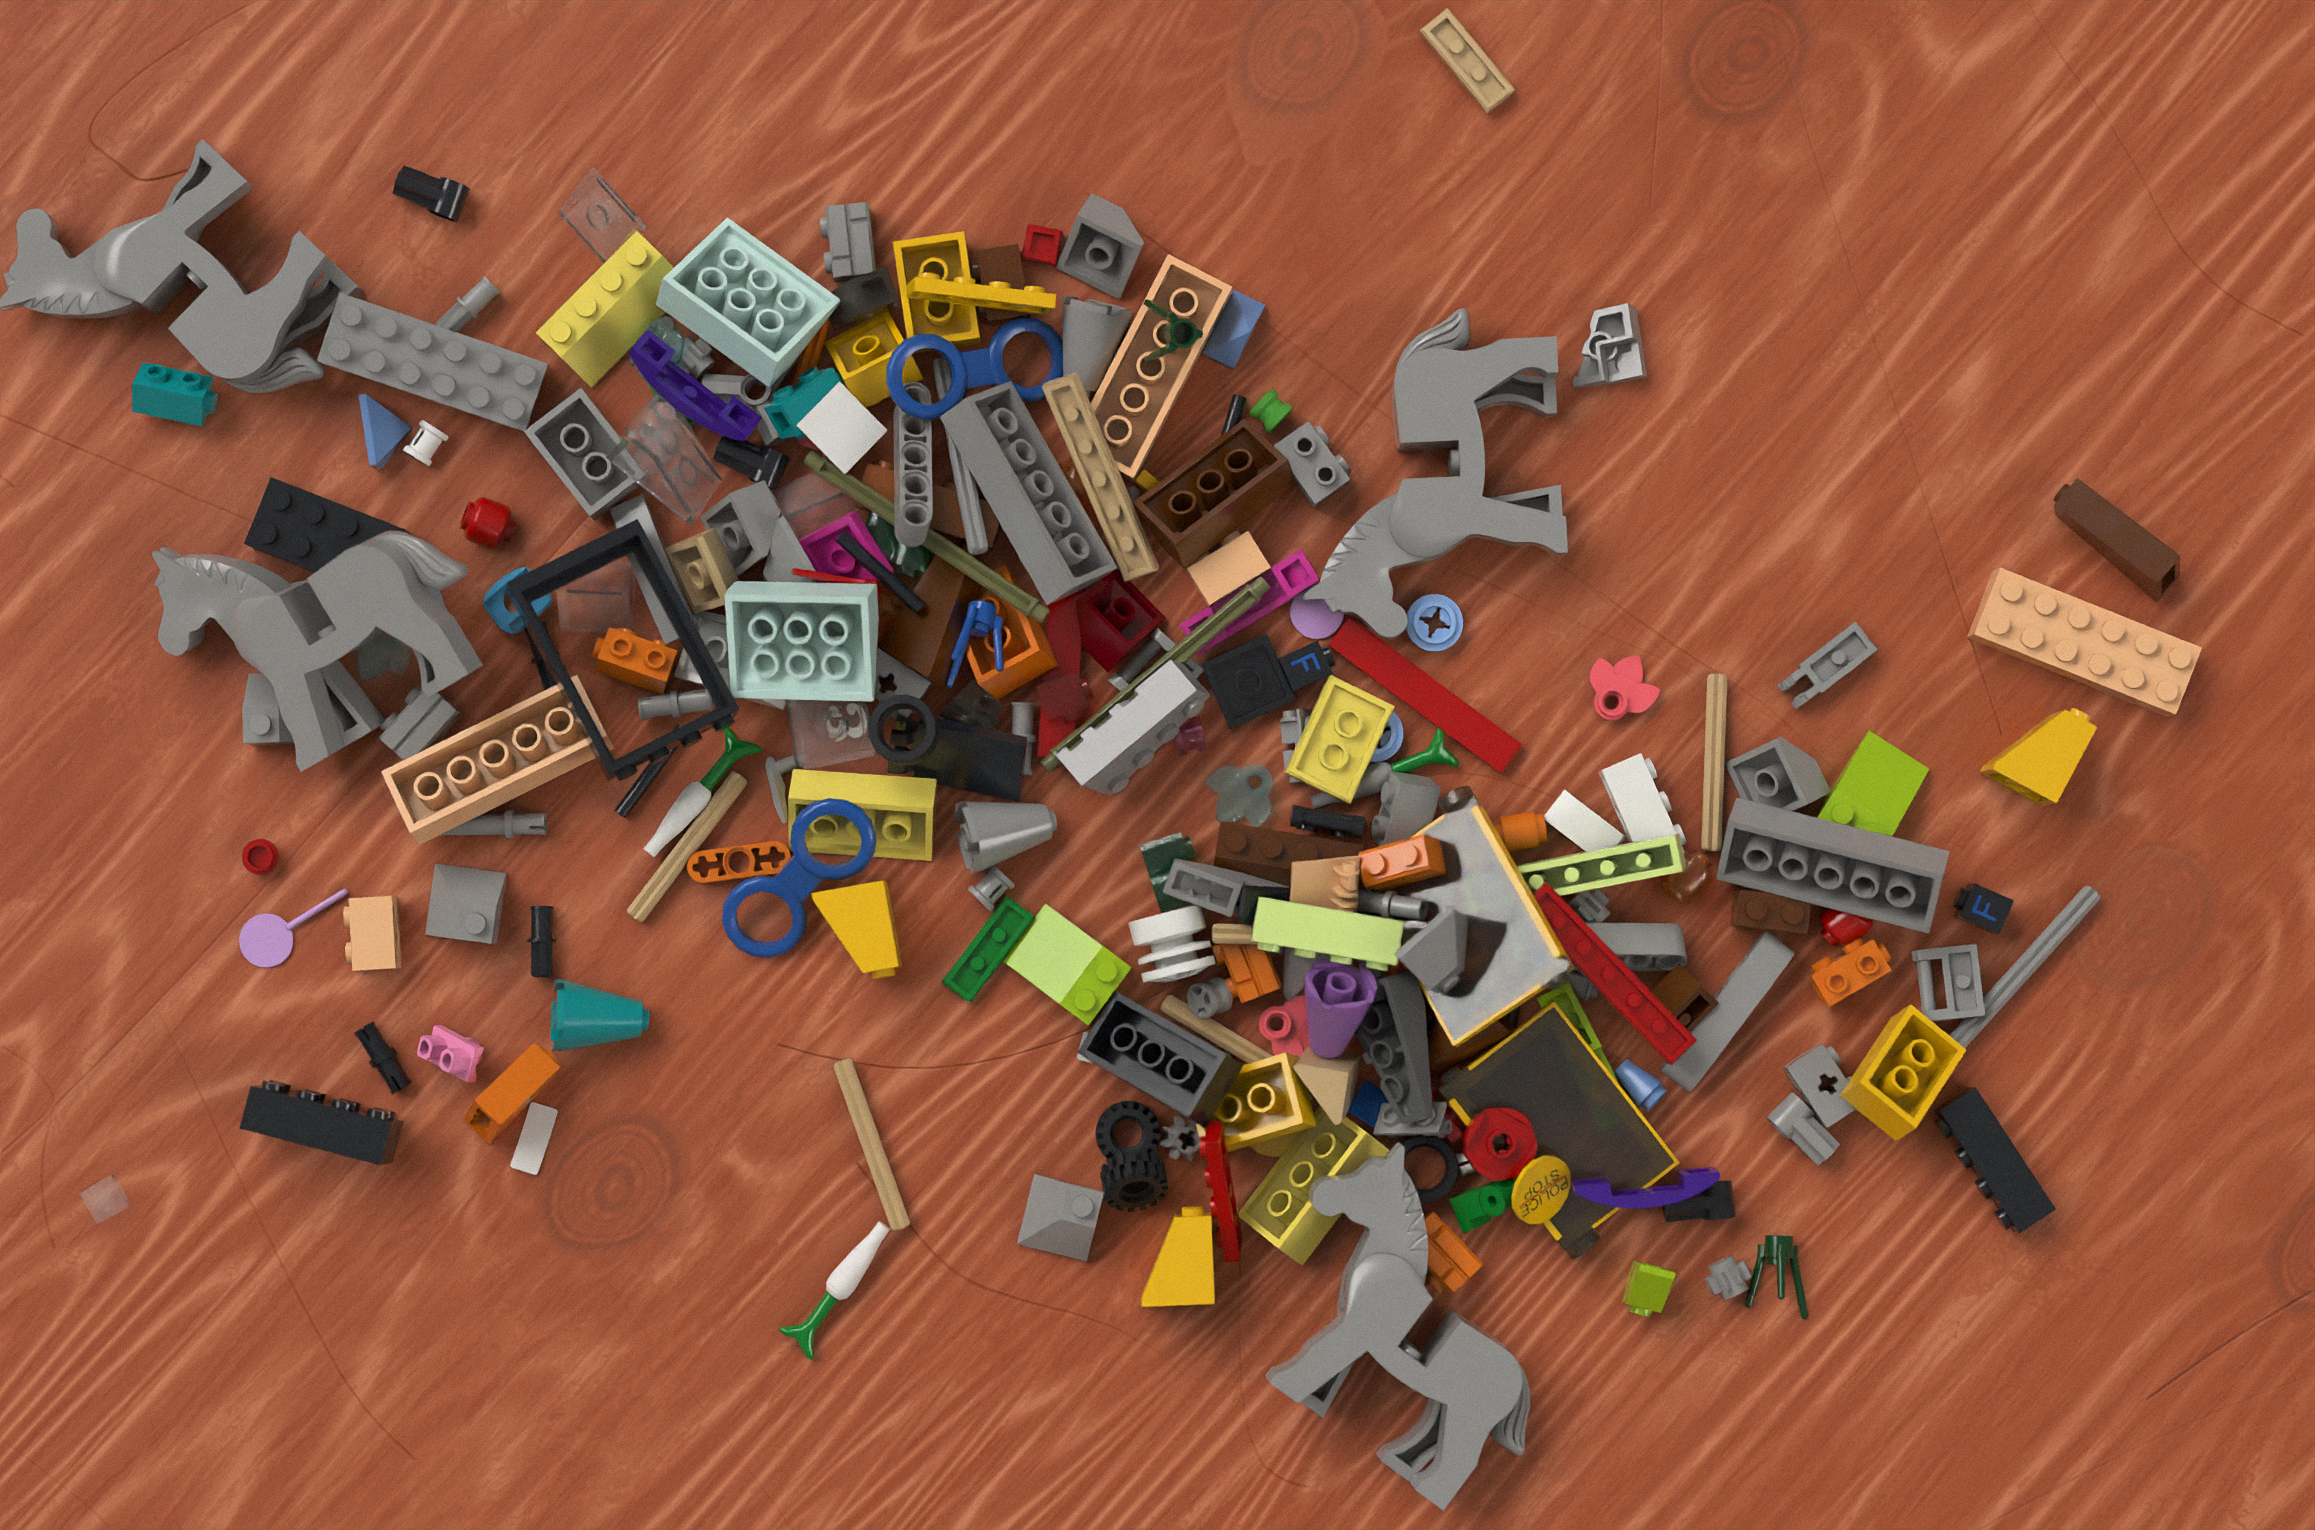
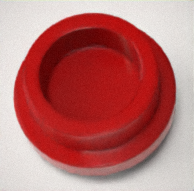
M256 839L245 846L242 853V861L249 872L256 875H265L276 868L279 861V853L272 842L265 839Z

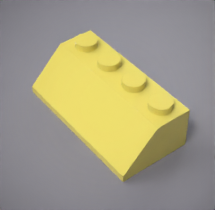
M636 231L563 304L536 334L593 388L631 350L647 329L650 330L667 313L656 305L662 279L674 267Z
M793 769L788 796V848L790 851H793L790 844L791 829L799 813L813 802L834 798L847 800L855 804L871 819L877 836L873 857L932 861L937 779ZM828 814L818 817L810 823L805 835L807 848L811 853L856 856L861 848L862 839L859 829L851 820L842 815Z
M1321 1105L1314 1112L1317 1126L1298 1133L1238 1213L1242 1220L1302 1266L1342 1214L1325 1216L1316 1211L1309 1201V1189L1313 1182L1322 1176L1354 1172L1364 1162L1368 1161V1156L1385 1157L1390 1151L1346 1116L1341 1123L1335 1126Z

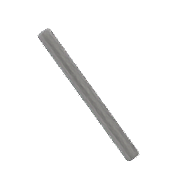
M944 357L934 359L932 365L939 402L947 395L952 384V372L948 361ZM944 426L968 552L972 555L983 554L988 550V542L976 481Z
M2090 886L2083 887L1983 997L1985 1016L1963 1019L1949 1036L1966 1048L2100 900V895Z

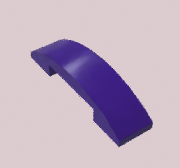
M647 329L628 352L647 382L669 404L689 419L720 435L745 441L762 417L735 396L728 403L717 397L673 363L670 358L676 351Z
M1715 1167L1678 1170V1185L1611 1191V1182L1606 1177L1572 1180L1571 1189L1575 1194L1585 1199L1607 1206L1652 1208L1676 1203L1704 1191L1720 1179V1173Z

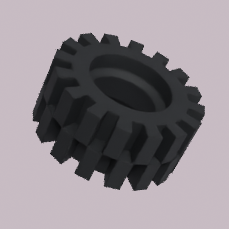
M1121 1101L1111 1105L1101 1114L1096 1126V1142L1101 1153L1108 1159L1110 1157L1117 1159L1116 1154L1120 1152L1128 1155V1150L1135 1149V1153H1139L1140 1149H1146L1147 1154H1149L1151 1151L1155 1152L1158 1147L1160 1126L1156 1116L1147 1106L1136 1101ZM1124 1119H1132L1142 1128V1138L1134 1147H1122L1114 1138L1115 1126Z
M1135 1149L1128 1150V1155L1120 1152L1116 1154L1117 1159L1110 1157L1107 1160V1164L1102 1165V1172H1100L1104 1198L1110 1207L1116 1206L1119 1211H1123L1127 1207L1128 1212H1134L1135 1207H1140L1141 1211L1147 1209V1204L1153 1207L1157 1205V1199L1162 1201L1165 1198V1193H1168L1169 1184L1163 1159L1161 1156L1157 1157V1153L1151 1151L1147 1154L1146 1149H1140L1139 1153H1135Z

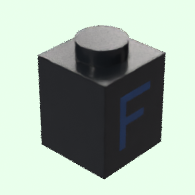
M1318 641L1278 658L1293 693L1328 678V676L1333 674L1330 667L1336 665L1328 646L1321 648Z
M1970 883L1967 884L1966 889L1962 887L1959 889L1952 907L1957 909L1954 914L1955 918L1989 933L2000 934L2014 900L1978 884Z

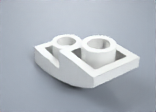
M1566 790L1561 793L1544 815V820L1585 851L1620 845L1626 838L1625 835Z

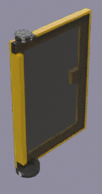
M1470 786L1458 787L1444 795L1438 803L1443 815L1411 836L1426 834L1439 839L1446 874L1389 889L1396 891L1400 896L1425 898L1428 901L1427 915L1422 922L1414 919L1394 917V920L1404 922L1400 948L1449 905L1464 913L1468 918L1464 971L1458 975L1460 981L1448 992L1443 993L1441 990L1436 994L1430 991L1418 979L1424 995L1450 1042L1455 1047L1460 1046L1546 987L1550 986L1551 990H1555L1564 986L1570 981L1568 973L1575 969ZM1360 872L1359 877H1360L1361 881L1363 882L1362 874H1361V872ZM1366 888L1367 891L1379 892L1374 889Z
M1554 1000L1462 1071L1458 1066H1455L1440 1078L1443 1082V1085L1439 1087L1440 1092L1466 1126L1477 1114L1490 1107H1506L1526 1116L1533 1126L1535 1139H1537L1535 1159L1543 1155L1559 1158L1566 1163L1570 1171L1571 1181L1606 1177L1611 1182V1191L1648 1188L1680 1163ZM1504 1133L1500 1137H1493L1492 1139L1493 1151L1496 1154L1500 1149L1507 1150L1509 1144L1505 1142L1506 1135ZM1514 1176L1511 1179L1516 1181L1518 1176ZM1570 1186L1568 1197L1561 1209L1551 1219L1543 1222V1224L1569 1257L1575 1259L1586 1253L1598 1242L1600 1236L1594 1228L1618 1211L1620 1207L1607 1206L1585 1199L1575 1194Z

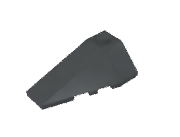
M1410 970L1376 978V997L1354 1033L1365 1050L1362 1057L1367 1065L1373 1064L1381 1078L1380 1088L1401 1124L1433 1117L1425 1002L1418 978Z

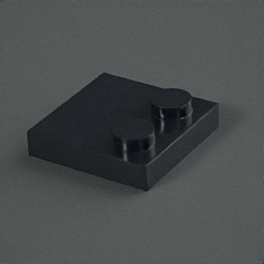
M1263 634L1201 662V666L1230 729L1296 700L1267 634Z

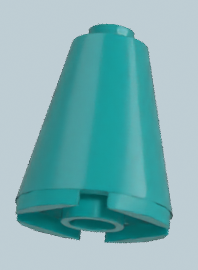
M564 979L555 980L553 991H557V1001H552L550 1041H554L551 1051L560 1052L639 1038L642 1030H648L649 1009H643L642 1001Z

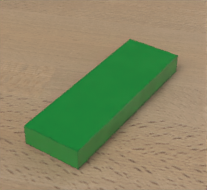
M1005 896L942 980V983L971 1003L1035 917L1008 896Z

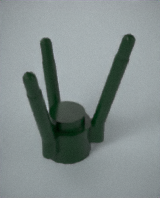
M1149 299L1144 301L1145 306L1167 319L1168 322L1164 328V337L1167 344L1146 356L1145 361L1147 363L1168 353H1174L1177 348L1190 347L1197 338L1203 336V332L1197 330L1192 321L1178 319L1176 313L1167 311Z
M1765 1235V1244H1758L1757 1260L1745 1302L1747 1308H1750L1753 1304L1766 1257H1768V1265H1777L1778 1299L1783 1300L1785 1298V1265H1789L1790 1260L1800 1315L1802 1319L1808 1317L1798 1263V1246H1793L1794 1236Z

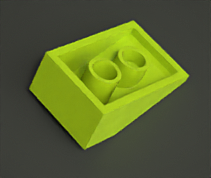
M1868 730L1830 789L1831 793L1827 794L1813 817L1892 837L1927 775L1929 768Z
M1046 903L1003 960L1004 963L1088 1026L1132 968Z

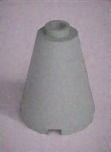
M1064 295L1062 301L1063 376L1077 372L1087 397H1090L1091 391L1099 389L1130 324L1133 310H1126L1122 306L1092 299L1084 300L1083 302L1079 301L1076 296Z
M959 802L955 805V822L962 821L960 832L956 833L964 864L967 869L971 868V874L980 872L1052 839V831H1057L1055 813L1053 810H1048L1045 804Z

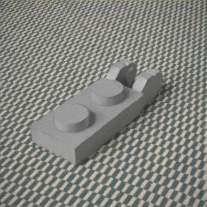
M1854 622L1799 664V669L1777 686L1781 691L1788 690L1796 684L1798 679L1805 675L1812 684V687L1805 692H1801L1791 702L1793 707L1797 709L1817 693H1823L1878 649L1860 626Z

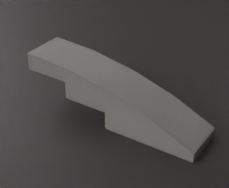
M641 494L611 507L610 511L617 529L638 519L698 630V624L684 596L685 593L664 549L667 546L644 495ZM634 554L627 555L664 643L667 644L679 639Z
M1174 859L1163 893L1231 917L1232 913L1238 914L1243 885L1288 886L1216 866Z

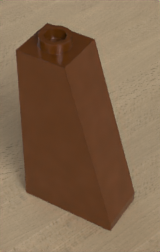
M2078 478L2071 486L2065 484L2054 497L2056 502L2054 504L2055 516L2154 601L2158 602L2180 576L2179 554Z
M949 540L950 542H952L953 544H955L956 546L970 554L968 552L966 541L963 540L961 544L958 545L955 542ZM970 554L971 556H973L974 558H976L977 560H979L981 563H983L984 565H986L987 567H989V565H987V564H986L985 562H983L980 558H978L979 554H977V555H972V554ZM936 555L913 590L925 602L924 606L915 613L904 604L877 647L927 680L945 689L954 661L952 654L965 623L969 603L977 601L982 585Z

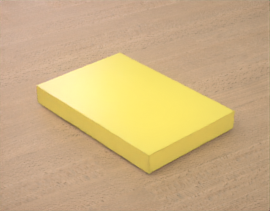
M1332 675L1328 676L1284 774L1346 804H1351L1395 706Z

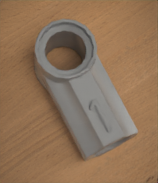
M1791 1092L1766 1118L1786 1139H1791L1815 1165L1819 1166L1835 1152L1840 1144L1813 1117L1815 1115L1813 1111L1795 1093Z

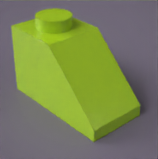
M1633 1260L1622 1302L1631 1305L1629 1312L1650 1317L1652 1311L1661 1313L1676 1273L1667 1268Z

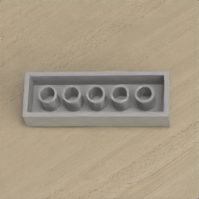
M339 293L317 359L320 363L521 431H525L528 427L548 367V363L343 293Z
M1011 381L966 397L940 417L1046 605L1092 586L1117 569L1107 548Z
M1736 798L1727 824L1716 879L1929 933L1950 851Z

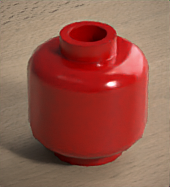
M479 497L474 503L468 502L460 523V529L464 530L465 538L468 541L490 549H496L503 540L510 541L516 521L510 520L511 510L509 506L486 497Z
M1826 908L1820 914V921L1824 927L1820 933L1835 947L1839 943L1846 946L1860 937L1863 938L1873 927V921L1870 918L1831 908Z

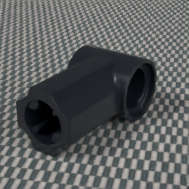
M403 165L394 182L393 195L428 208L427 211L441 218L457 222L470 188L445 177L438 179Z
M722 436L713 457L714 461L747 475L746 478L755 483L765 480L768 488L776 491L791 459L767 446L761 445L759 447L747 440L740 441L726 436Z
M1717 1181L1709 1188L1688 1199L1662 1206L1665 1222L1704 1218V1220H1718L1736 1217L1732 1181Z

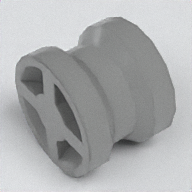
M1220 977L1209 979L1206 983L1194 984L1188 990L1187 999L1189 1007L1193 1014L1201 1019L1211 1017L1215 1013L1220 1014L1228 1011L1233 1003L1232 992L1226 985V981Z

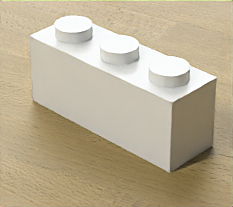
M1640 753L1598 772L1629 843L1679 833L1681 845L1686 844L1685 836L1679 824L1673 825L1667 813L1672 811L1667 795L1664 791L1658 793L1653 779L1657 778V773L1650 758L1644 760Z

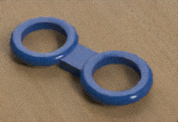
M1019 317L1004 323L993 334L988 348L961 353L950 341L936 334H918L905 339L892 352L886 367V384L892 400L903 412L917 419H937L961 402L966 388L989 384L999 386L1011 381L1002 365V353L1005 345L1015 334L1031 332L1039 336L1047 344L1051 355L1050 370L1047 377L1039 385L1032 388H1023L1013 382L1012 384L1023 402H1036L1046 398L1042 389V385L1045 382L1063 377L1062 339L1049 324L1037 318ZM922 348L932 349L940 353L948 361L952 372V384L947 395L940 402L932 405H923L914 401L905 391L902 382V369L906 359L913 352Z
M834 798L813 802L799 813L791 829L790 844L794 855L775 877L758 876L744 880L730 891L723 904L722 923L727 937L738 949L751 956L771 958L785 954L799 943L806 931L808 914L804 900L823 879L839 881L854 877L867 867L873 857L877 836L873 823L860 807L847 800ZM828 814L842 815L855 824L859 829L862 842L861 848L854 858L843 864L832 865L817 860L810 853L805 841L806 830L810 823L818 817ZM758 892L773 893L781 897L790 907L793 916L792 926L788 933L780 939L771 942L756 941L747 936L740 928L737 920V909L742 900Z

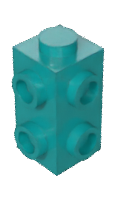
M143 362L132 383V412L179 421L185 424L203 426L208 414H213L216 410L218 393L213 392V377Z
M812 367L798 376L800 382L793 387L791 385L786 386L773 394L774 401L764 407V410L781 439L796 437L797 440L807 437L796 425L839 381L845 386L844 380L835 372L834 368L818 370L817 367Z

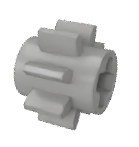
M690 336L685 338L674 349L676 352L672 356L676 360L675 364L695 380L701 379L703 374H706L715 364V361L710 357L715 350L701 337L696 342Z
M1598 888L1592 893L1588 890L1581 891L1568 903L1585 923H1602L1611 913L1604 907L1610 900Z
M1174 1116V1124L1169 1127L1162 1126L1163 1131H1165V1140H1162L1160 1145L1171 1148L1169 1152L1170 1158L1176 1160L1182 1152L1185 1160L1192 1161V1153L1197 1150L1200 1151V1139L1198 1131L1195 1129L1196 1123L1188 1119L1184 1124V1120L1181 1117ZM1181 1133H1184V1136L1188 1138L1185 1144L1179 1139Z
M1733 1255L1708 1266L1712 1275L1706 1277L1705 1281L1712 1294L1721 1293L1723 1299L1727 1300L1748 1290L1745 1280L1751 1278L1752 1275L1745 1261L1743 1262L1742 1260L1736 1263Z

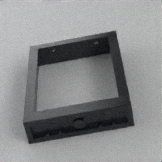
M638 519L507 582L506 591L607 780L617 777L619 781L624 780L638 772L636 766L648 760L651 765L656 764L671 755L670 749L682 744L683 748L690 747L703 739L702 733L712 728L719 732L735 723L733 718L737 716L739 707ZM633 553L711 697L716 710L614 760L531 602Z

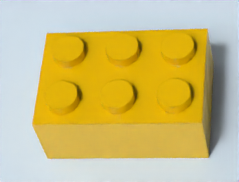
M964 231L894 241L893 247L907 338L918 334H936L950 341L955 347L981 344L976 306L906 298L907 283L914 277H918L919 273L940 275V280L954 281L956 277L972 278ZM922 348L920 350L913 352L912 354L934 350Z
M1910 1004L1890 1018L1840 1096L1897 1141L1917 1128L1966 1052V1049Z
M1283 1053L1243 1065L1210 1122L1222 1121L1227 1152L1317 1126L1308 1088L1293 1069L1300 1056ZM1196 1124L1199 1139L1200 1137H1205L1207 1127L1203 1128Z

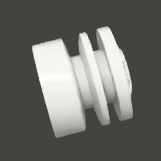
M1194 905L1128 923L1134 946L1150 945L1152 953L1138 959L1139 965L1155 961L1157 969L1142 973L1143 983L1148 981L1166 983L1197 975L1207 967L1216 964L1214 955L1200 959L1197 957L1196 951L1211 947L1210 941L1193 942L1192 934L1206 928L1201 906Z

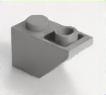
M1391 771L1389 782H1385L1381 789L1380 797L1382 804L1379 815H1376L1372 821V838L1379 846L1404 839L1407 840L1432 823L1441 788L1430 777Z

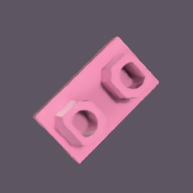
M434 1025L432 1035L421 1036L417 1056L441 1067L442 1070L452 1073L466 1082H476V1064L482 1061L484 1048L481 1047L477 1040L471 1037L465 1038L443 1025Z

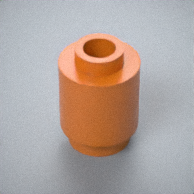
M1533 811L1501 816L1498 817V824L1493 825L1508 852L1539 847V843L1547 842L1546 825L1542 813L1534 815Z

